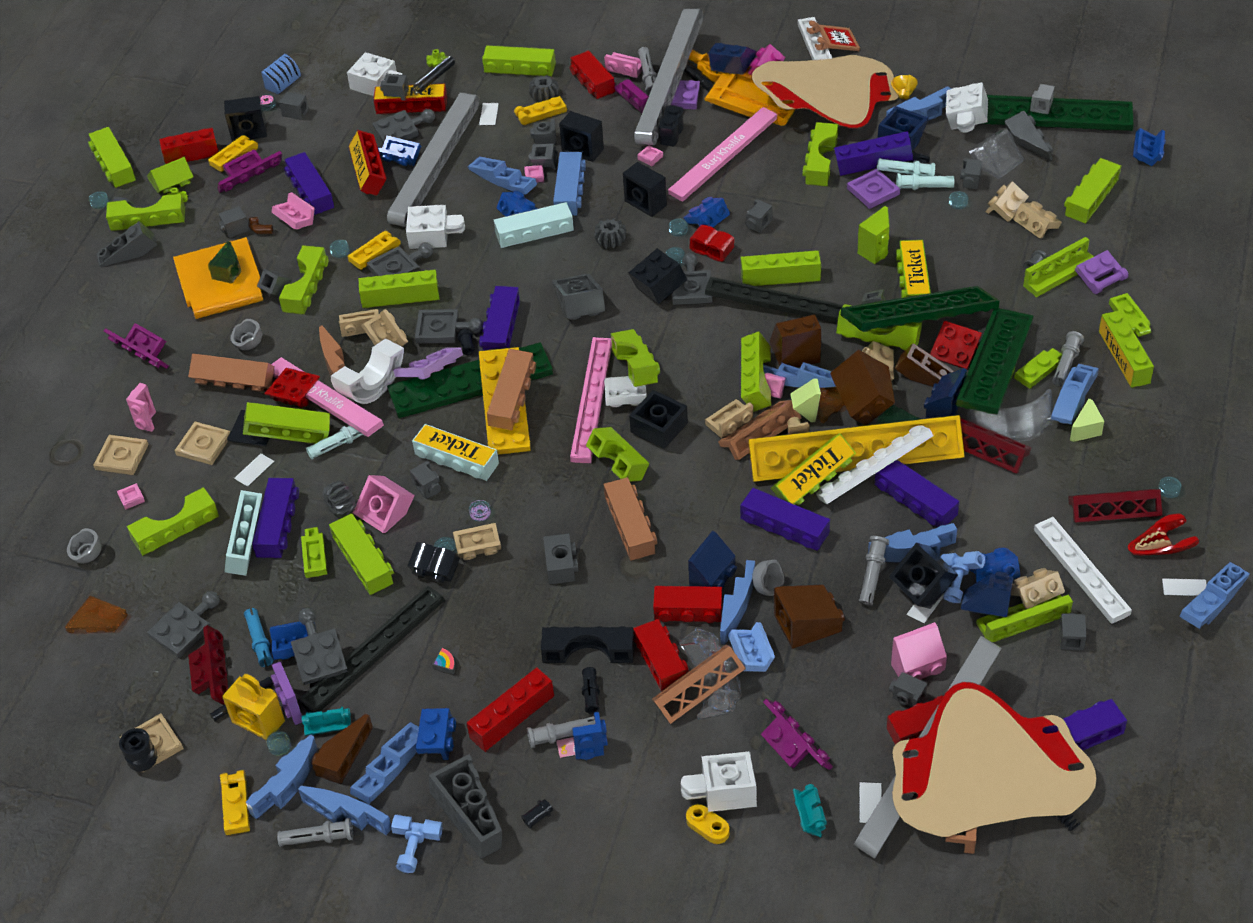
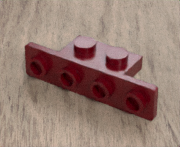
M206 625L203 627L205 644L188 655L192 691L200 694L210 687L211 698L224 705L225 702L222 696L228 690L223 636L219 630Z

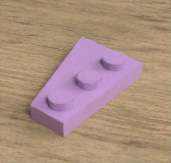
M445 348L427 355L426 359L410 362L408 368L393 369L395 377H419V379H426L431 376L432 372L444 369L443 366L455 363L456 359L463 355L462 349Z

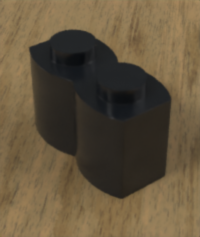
M669 105L664 112L665 117L659 123L660 144L673 147L677 144L679 134L684 128L683 107Z
M416 542L407 566L411 569L412 574L417 577L424 578L426 575L432 576L431 579L439 583H444V581L451 582L460 557L454 551Z

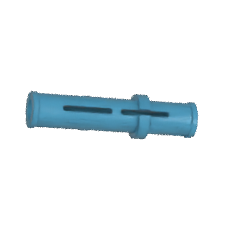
M252 608L253 615H251L250 609H247L244 612V617L246 618L253 641L252 649L257 654L258 663L261 667H265L263 660L266 661L267 666H270L273 663L269 650L270 643L265 638L258 610Z

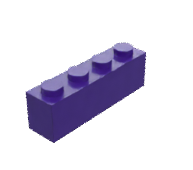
M908 131L834 148L840 176L877 168L879 158L901 162L913 160Z
M305 152L284 159L286 176L290 177L292 186L294 188L297 187L299 197L304 198L305 202L314 207V215L334 208L331 192Z
M495 286L494 294L490 295L491 306L486 311L487 321L483 323L484 334L480 336L479 346L483 348V351L510 347L520 304L519 287Z
M895 460L875 473V485L878 489L888 493L897 502H901L910 508L913 513L920 515L931 525L936 527L947 525L958 515L959 501L900 461Z
M268 478L252 542L256 557L282 558L283 550L287 549V533L291 532V516L295 515V500L299 498V488L296 487L294 478Z
M755 488L751 489L740 505V519L816 551L819 550L830 533V519Z
M1112 699L1105 702L1099 701L1088 709L1077 710L1072 715L1063 718L1074 742L1082 751L1124 734L1127 719ZM1056 725L1043 728V732L1045 734L1058 732V727Z

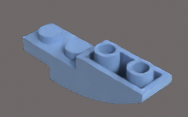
M947 86L921 100L913 97L897 106L926 116L928 120L942 115V108L946 107L947 90L951 88ZM893 108L887 110L886 116L891 112Z
M1078 364L1077 367L1071 369L1056 401L1051 420H1056L1060 423H1073L1085 403V395L1098 376L1099 368Z
M954 523L939 526L933 530L920 532L914 536L910 530L884 537L890 541L885 549V562H901L916 542L929 546L940 556V548L956 543L957 528ZM869 542L868 554H869V549H870L871 542Z
M1229 562L1207 583L1206 588L1181 611L1180 617L1199 629L1205 623L1209 624L1231 601L1250 573Z
M310 734L305 740H301L289 754L284 755L276 764L278 774L272 776L260 790L254 792L246 801L250 815L256 820L274 804L280 809L284 807L297 793L298 788L305 782L313 766V756L318 751L314 736Z

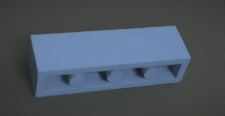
M560 152L554 205L567 202L571 214L577 215L578 208L582 206V199L579 196L583 195V184L581 183H584V172L582 171L586 170V160H582V152Z

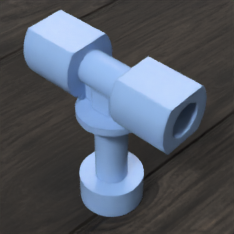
M979 551L966 552L963 557L958 556L956 553L942 554L941 558L958 574L951 587H948L944 593L943 598L951 603L961 602L963 592L960 590L963 575H967L969 569H980L985 564V556Z
M395 814L391 826L392 833L405 835V838L408 840L405 854L398 857L396 868L404 873L415 872L418 862L414 857L417 844L422 843L424 838L440 841L443 831L442 822L425 820L424 824L412 822V817Z

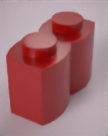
M700 225L690 237L689 248L697 254L707 255L715 261L722 262L734 248V237L729 233L717 231L711 226Z

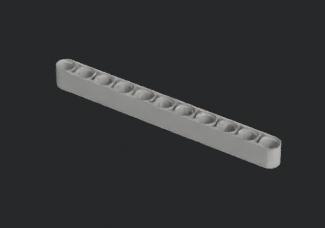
M683 9L635 130L634 138L637 145H655L660 134L659 123L665 117L664 112L673 101L702 25V9Z
M459 93L387 214V222L389 224L407 227L408 207L420 206L477 111L479 106L478 95Z
M981 636L949 689L960 682H973L980 685L1002 648ZM937 708L933 713L932 717L930 718V720L928 721L927 725L925 726L924 730L920 734L919 738L928 734L929 730L931 729ZM911 750L906 758L916 757L919 755V752ZM895 777L853 845L874 859L900 818L892 797ZM915 792L903 794L902 799L904 801L911 800Z

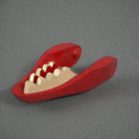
M1171 514L1158 520L1147 531L1131 541L1128 545V550L1137 556L1174 554L1195 547L1199 543V539L1193 536L1173 545L1167 536V532L1186 523V518L1182 514Z

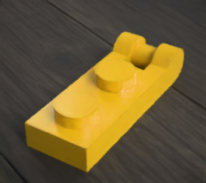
M560 96L526 107L518 106L514 109V113L522 125L567 112V107Z
M242 135L208 159L209 165L223 172L224 164L254 149L257 150L258 143Z
M383 231L347 256L348 261L362 270L367 266V262L383 255L392 248L400 246L401 241L397 237H392V234L388 231Z
M245 770L237 771L236 774L228 775V773L220 774L225 834L231 835L250 831L249 810L246 805L248 795ZM238 783V787L230 788V784Z

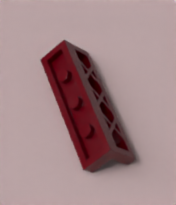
M960 417L963 449L965 452L1016 474L1019 473L1024 457L1030 454L1032 447ZM970 437L977 438L980 447L976 449L970 448L966 439ZM989 445L996 446L999 455L996 457L989 456L985 447ZM1012 453L1019 456L1016 465L1008 464L1004 455Z
M1160 489L1068 496L1069 505H1072L1073 521L1075 523L1162 516ZM1147 499H1155L1156 511L1148 512L1142 505ZM1125 501H1131L1136 506L1129 514L1120 509ZM1108 502L1114 507L1109 515H1103L1098 510L1103 503ZM1087 504L1093 510L1087 517H1079L1078 505Z

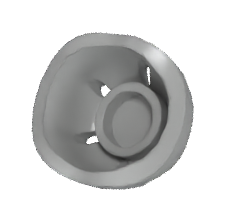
M245 319L241 324L236 325L231 334L232 343L240 350H251L258 346L262 339L260 325L252 319Z
M87 528L82 529L70 539L67 546V554L76 563H89L100 554L102 548L101 540L95 531Z
M774 559L760 562L753 570V585L760 594L773 596L774 588L784 584V575L778 561Z

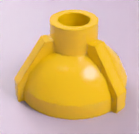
M912 75L896 76L891 80V86L900 99H909L918 84V80Z

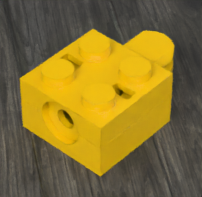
M244 674L242 677L239 676L222 696L232 723L267 741L271 739L285 721L276 692L269 688L264 689L260 687L259 681L251 675Z

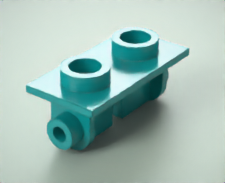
M341 707L340 709L327 710V712L323 713L322 711L306 712V715H302L304 735L344 730L351 725L350 708L344 709V707Z
M813 784L806 785L803 791L793 789L795 804L798 808L803 831L822 837L821 831L826 828L827 821L822 807L817 806L821 803L818 789Z

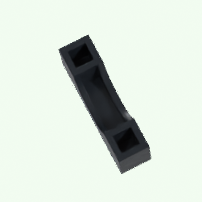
M542 627V663H565L572 653L584 648H594L602 651L608 657L610 663H633V627Z

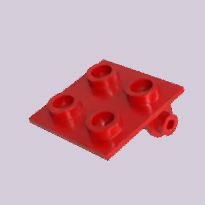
M944 321L930 355L939 361L968 369L974 352L980 344L979 340L982 333Z
M286 367L265 392V395L270 396L274 401H280L284 404H294L300 408L306 407L308 399H306L305 395L318 381L320 376Z

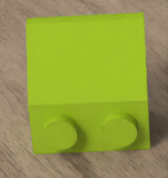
M185 157L151 170L147 178L157 193L163 192L167 194L175 186L180 185V187L189 185L191 183L190 180L193 179V174Z
M886 206L859 224L857 254L873 264H876L881 259L883 260L888 255L889 215L888 207Z

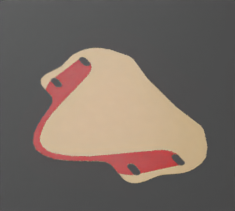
M857 55L809 61H770L759 66L752 73V80L755 85L767 93L779 107L783 109H810L824 118L848 128H860L866 125L872 116L877 102L896 100L899 97L891 86V80L894 78L892 71L882 62ZM885 72L887 75L878 76L876 73ZM762 82H772L773 84H772V85H762L761 83H762ZM881 92H890L891 95H885V96H883V95H881L880 93H881ZM792 100L794 103L783 104L782 101Z
M960 682L953 685L945 693L937 708L928 734L920 738L900 741L893 748L896 777L892 797L896 811L904 822L917 830L940 837H949L979 826L1015 819L1068 815L1089 799L1096 786L1094 766L1090 758L1074 742L1068 726L1062 718L1055 715L1035 718L1023 717L996 694L984 686L973 682ZM1053 725L1058 727V732L1049 734L1043 732L1044 727ZM917 750L919 755L912 758H904L902 753L904 751ZM1082 763L1084 768L1082 770L1070 771L1068 765ZM916 792L918 794V798L914 800L904 801L902 799V795L905 793Z

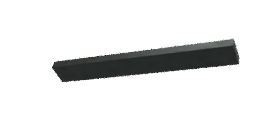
M715 277L709 278L705 289V295L802 316L815 315L817 319L838 323L839 311L843 307V305Z
M425 587L344 659L348 672L320 680L298 699L299 704L310 713L322 711L444 602V597L431 587Z

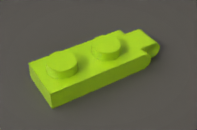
M1128 293L1109 299V305L1113 311H1122L1133 332L1138 337L1151 333L1150 321Z
M1054 348L1048 352L1043 350L1015 372L1014 379L1031 389L1058 367L1062 353Z
M318 527L305 529V536H301L305 577L328 575L323 533H319Z

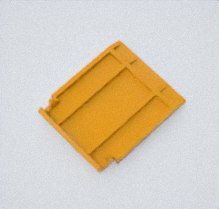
M750 66L744 75L723 72L704 100L748 117H752L764 107L777 114V119L773 123L780 126L786 125L796 110L779 107L767 93L758 88L752 80V74H748ZM762 82L761 84H762V85H772L773 83H772V82ZM792 100L782 101L783 104L794 103Z
M247 237L173 257L187 306H192L195 319L263 301L261 290L257 287L260 275Z

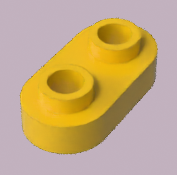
M699 804L693 805L687 810V825L713 844H721L729 838V824L713 811L708 812L707 807ZM695 814H702L700 817L694 816ZM714 827H720L721 829H720V830H714L713 828H714Z

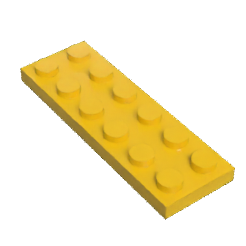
M519 347L479 351L488 447L496 449L498 454L531 451L525 403L523 407L520 406L519 408L520 418L518 423L514 424L513 430L488 426L487 412L508 350H519Z

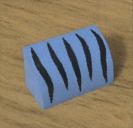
M286 54L282 55L261 72L265 89L276 94L282 92L301 77L298 66Z

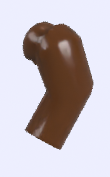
M258 217L249 218L248 226L254 233L273 234V225H261Z

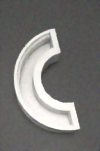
M384 339L372 347L369 362L360 373L344 366L331 375L333 387L337 392L360 404H368L377 400L388 390L387 385L392 384L396 377L393 369L401 367L404 348Z

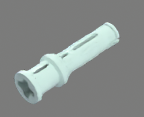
M879 158L877 170L912 175L916 173L918 176H934L935 163L923 164L919 161L908 163Z
M897 173L896 185L900 189L912 188V190L922 187L954 188V176H918L916 173H913V175Z
M343 426L340 432L307 447L306 451L310 459L313 460L344 443H353L354 439L364 434L351 426Z

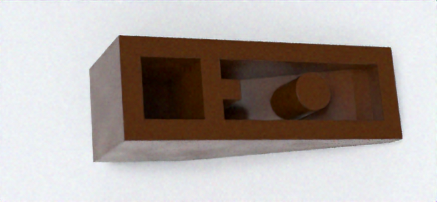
M914 343L901 354L894 368L910 380L932 387L935 383H939L942 376L954 372Z
M364 714L324 743L319 752L314 754L312 765L317 777L342 784L373 729L370 715Z

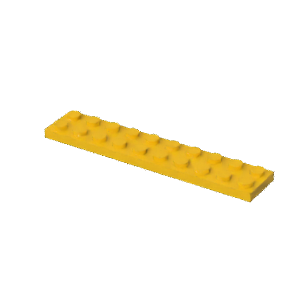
M960 415L748 439L753 482L782 479L839 433L856 454L851 457L853 461L845 468L840 466L835 472L854 469L858 462L865 459L868 460L874 456L877 450L888 447L894 439L904 437L911 428L921 425L929 428L933 437L898 458V461L903 464L963 458L964 449Z

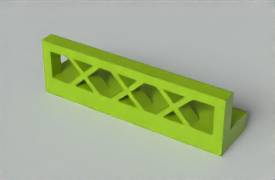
M1084 237L1025 270L1023 287L1035 297H1038L1078 275L1075 271L1076 266L1094 257L1088 252L1089 239Z
M1058 595L1029 609L1025 608L1022 603L1008 608L1007 617L987 615L977 619L976 624L986 639L995 642L1060 619L1061 614L1071 613L1073 601L1069 595L1063 597Z

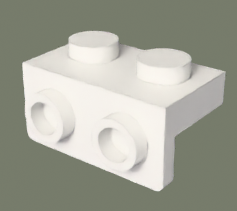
M628 376L604 379L606 406L621 407L623 404L638 406L647 397L646 385L634 387Z

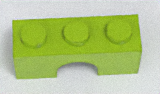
M612 427L593 428L586 446L598 458L606 457L614 460L615 462L611 470L620 479L628 477L630 482L641 481L650 463Z

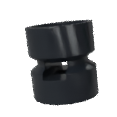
M134 728L121 736L119 747L130 769L142 772L153 767L158 757L147 731L141 728Z

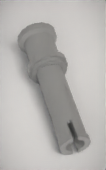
M642 47L638 50L644 73L642 80L646 85L645 93L650 95V89L654 85L657 74L653 70L649 49Z
M1070 331L1066 335V344L1061 348L1062 357L1052 380L1057 386L1064 385L1073 360L1080 353L1079 347L1084 342V336L1079 332Z
M870 536L869 554H866L865 557L868 563L859 602L866 605H873L880 568L886 560L884 558L886 545H889L890 542L888 539L880 536Z
M594 716L557 725L546 723V726L535 729L528 727L527 736L530 747L535 748V745L547 742L553 744L556 742V739L573 736L572 728L595 724Z
M346 818L342 822L331 823L326 821L322 826L278 831V844L281 847L325 840L328 843L344 838L353 840L351 818ZM312 834V835H310V836H303V837H296V838L293 837V836H297V835Z

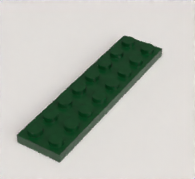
M987 95L988 116L987 122L984 124L1005 125L1007 119L1025 111L1028 116L1031 115L1036 123L1034 126L1133 131V102L1053 98L1049 113L1044 114L1030 111L1032 97Z
M973 286L842 307L840 315L860 331L868 332L875 328L886 329L888 326L893 325L903 326L911 322L921 323L923 320H939L941 317H956L959 314H973L977 311L987 312L990 309L999 308L1000 300L982 288Z
M1001 308L993 309L958 395L956 406L998 415L1032 326L1034 315Z
M541 342L519 348V351L533 353V362H536L535 373L530 375L531 381L553 375L552 366ZM480 360L433 372L426 379L415 377L387 385L398 419L483 395Z

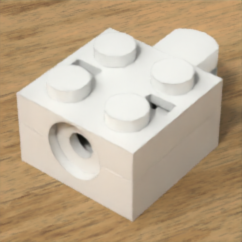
M365 52L349 69L347 76L351 90L374 96L375 87L380 86L386 73L400 75L402 73L396 71L394 60Z
M982 82L947 90L946 116L951 130L959 129L960 132L966 133L972 131L975 125L987 122L988 97Z
M446 205L408 207L406 235L409 249H418L423 243L430 244L432 248L447 247V234L462 233L465 230L464 217L462 215H447Z
M750 752L702 756V774L687 775L681 779L682 796L686 800L706 798L708 812L757 807L756 782Z

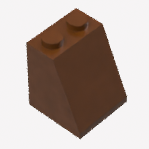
M815 315L775 324L770 338V346L779 366L784 363L799 368L803 362L810 365L820 363L821 326Z
M859 349L830 373L850 417L864 425H868L895 403L889 366Z
M824 585L780 586L774 588V616L792 649L842 632V623L845 621L844 614L840 608L837 609L832 593L828 592Z

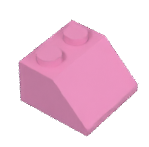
M369 475L353 514L382 533H386L407 514L415 495L385 476Z
M935 622L893 638L891 666L898 677L904 672L921 680L931 675H938L945 670L947 656Z

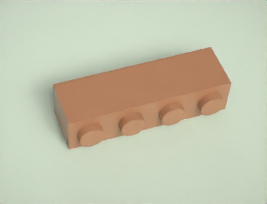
M514 349L508 350L487 412L488 426L513 430L514 424L518 423L520 418L519 408L524 406L526 397L524 393L525 390H529L531 384L530 375L534 374L536 369V362H533V353Z
M192 353L188 377L194 379L195 383L200 385H207V382H212L217 387L225 388L227 384L233 385L232 388L244 390L245 387H251L252 391L263 392L264 389L268 390L272 385L275 366L265 362Z
M628 477L603 484L605 500L630 561L655 554V545L658 544L656 534L649 529L651 524L648 516L643 515L644 507L642 501H638L636 498L638 494L635 485H631Z

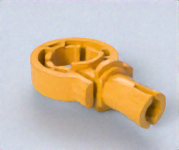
M692 49L688 60L697 64V69L702 71V74L711 81L716 82L723 72L716 74V71H711L708 54L702 55Z

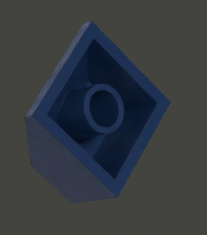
M715 43L708 53L711 71L744 75L750 63L756 57L757 51L739 45Z
M895 106L879 124L877 138L908 131L911 148L914 150L922 137L928 117Z
M962 368L941 377L938 384H934L931 397H927L924 403V409H926L925 418L948 417L956 414L959 406H956L957 398L965 381L967 369Z
M714 531L708 535L688 560L689 586L722 587L723 589L726 580L729 577H733L736 572L737 566L735 565L734 553Z
M1004 572L990 573L965 590L961 610L1007 617L1013 577Z

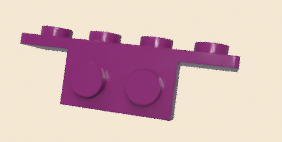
M629 79L614 87L617 93L639 112L643 113L649 97Z
M254 149L224 164L223 169L229 177L218 182L217 190L219 193L230 191L235 185L247 182L250 177L261 175L266 169L278 166L282 160V152L278 151L262 160Z
M136 323L125 339L106 328L104 329V332L109 335L107 339L117 345L119 342L123 343L121 347L129 352L135 350V355L143 360L149 358V363L158 369L160 366L166 369L169 367V365L156 358L167 342Z
M765 699L763 701L776 718L761 735L790 767L795 768L808 753L821 766L829 770L833 767L828 761L830 756L823 749H817L813 745L815 740L808 733H802L798 729L800 724L792 716L787 717L784 714L786 709L777 700L772 702Z

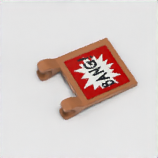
M813 20L809 21V25L813 27H807V32L809 34L820 32L822 37L817 38L818 42L821 43L815 44L817 50L827 48L851 51L860 50L850 28L819 25Z

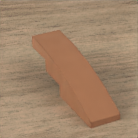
M320 326L319 334L327 369L330 375H333L345 366L342 348L323 326Z

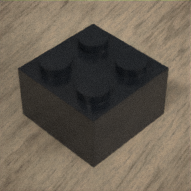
M260 96L224 101L225 118L232 142L242 135L249 139L267 137V123Z
M570 111L559 123L562 152H582V159L594 162L604 150L602 121Z
M636 162L623 172L625 202L650 217H653L667 206L666 177L640 162Z
M658 248L628 272L636 288L658 304L688 280L681 265Z
M652 390L629 415L630 432L665 449L688 423L687 406Z
M916 542L890 574L889 578L917 606L931 609L958 574L929 546Z

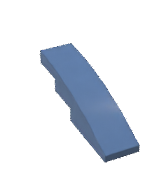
M478 157L468 166L470 171L483 179L513 192L519 191L526 195L537 185L535 178L522 176L519 169L508 168L505 161Z
M804 362L800 369L784 363L780 365L779 369L763 364L764 374L770 373L786 378L784 386L801 387L812 379H818L819 388L836 387L830 374L831 371Z
M746 560L745 578L735 577L734 595H724L720 629L721 644L725 645L729 640L728 634L731 629H737L747 609L753 590L752 574L755 568V561Z
M410 722L381 747V754L366 766V774L351 786L350 794L368 804L380 795L416 754L419 727Z
M300 786L298 788L302 802L333 823L351 818L352 824L360 830H363L367 824L384 835H387L392 830L389 816L364 802L326 789Z

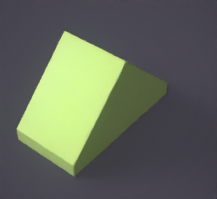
M812 379L791 393L793 409L810 422H816L821 392L818 379Z
M1088 399L1074 422L1070 441L1075 442L1102 435L1104 420L1093 400Z

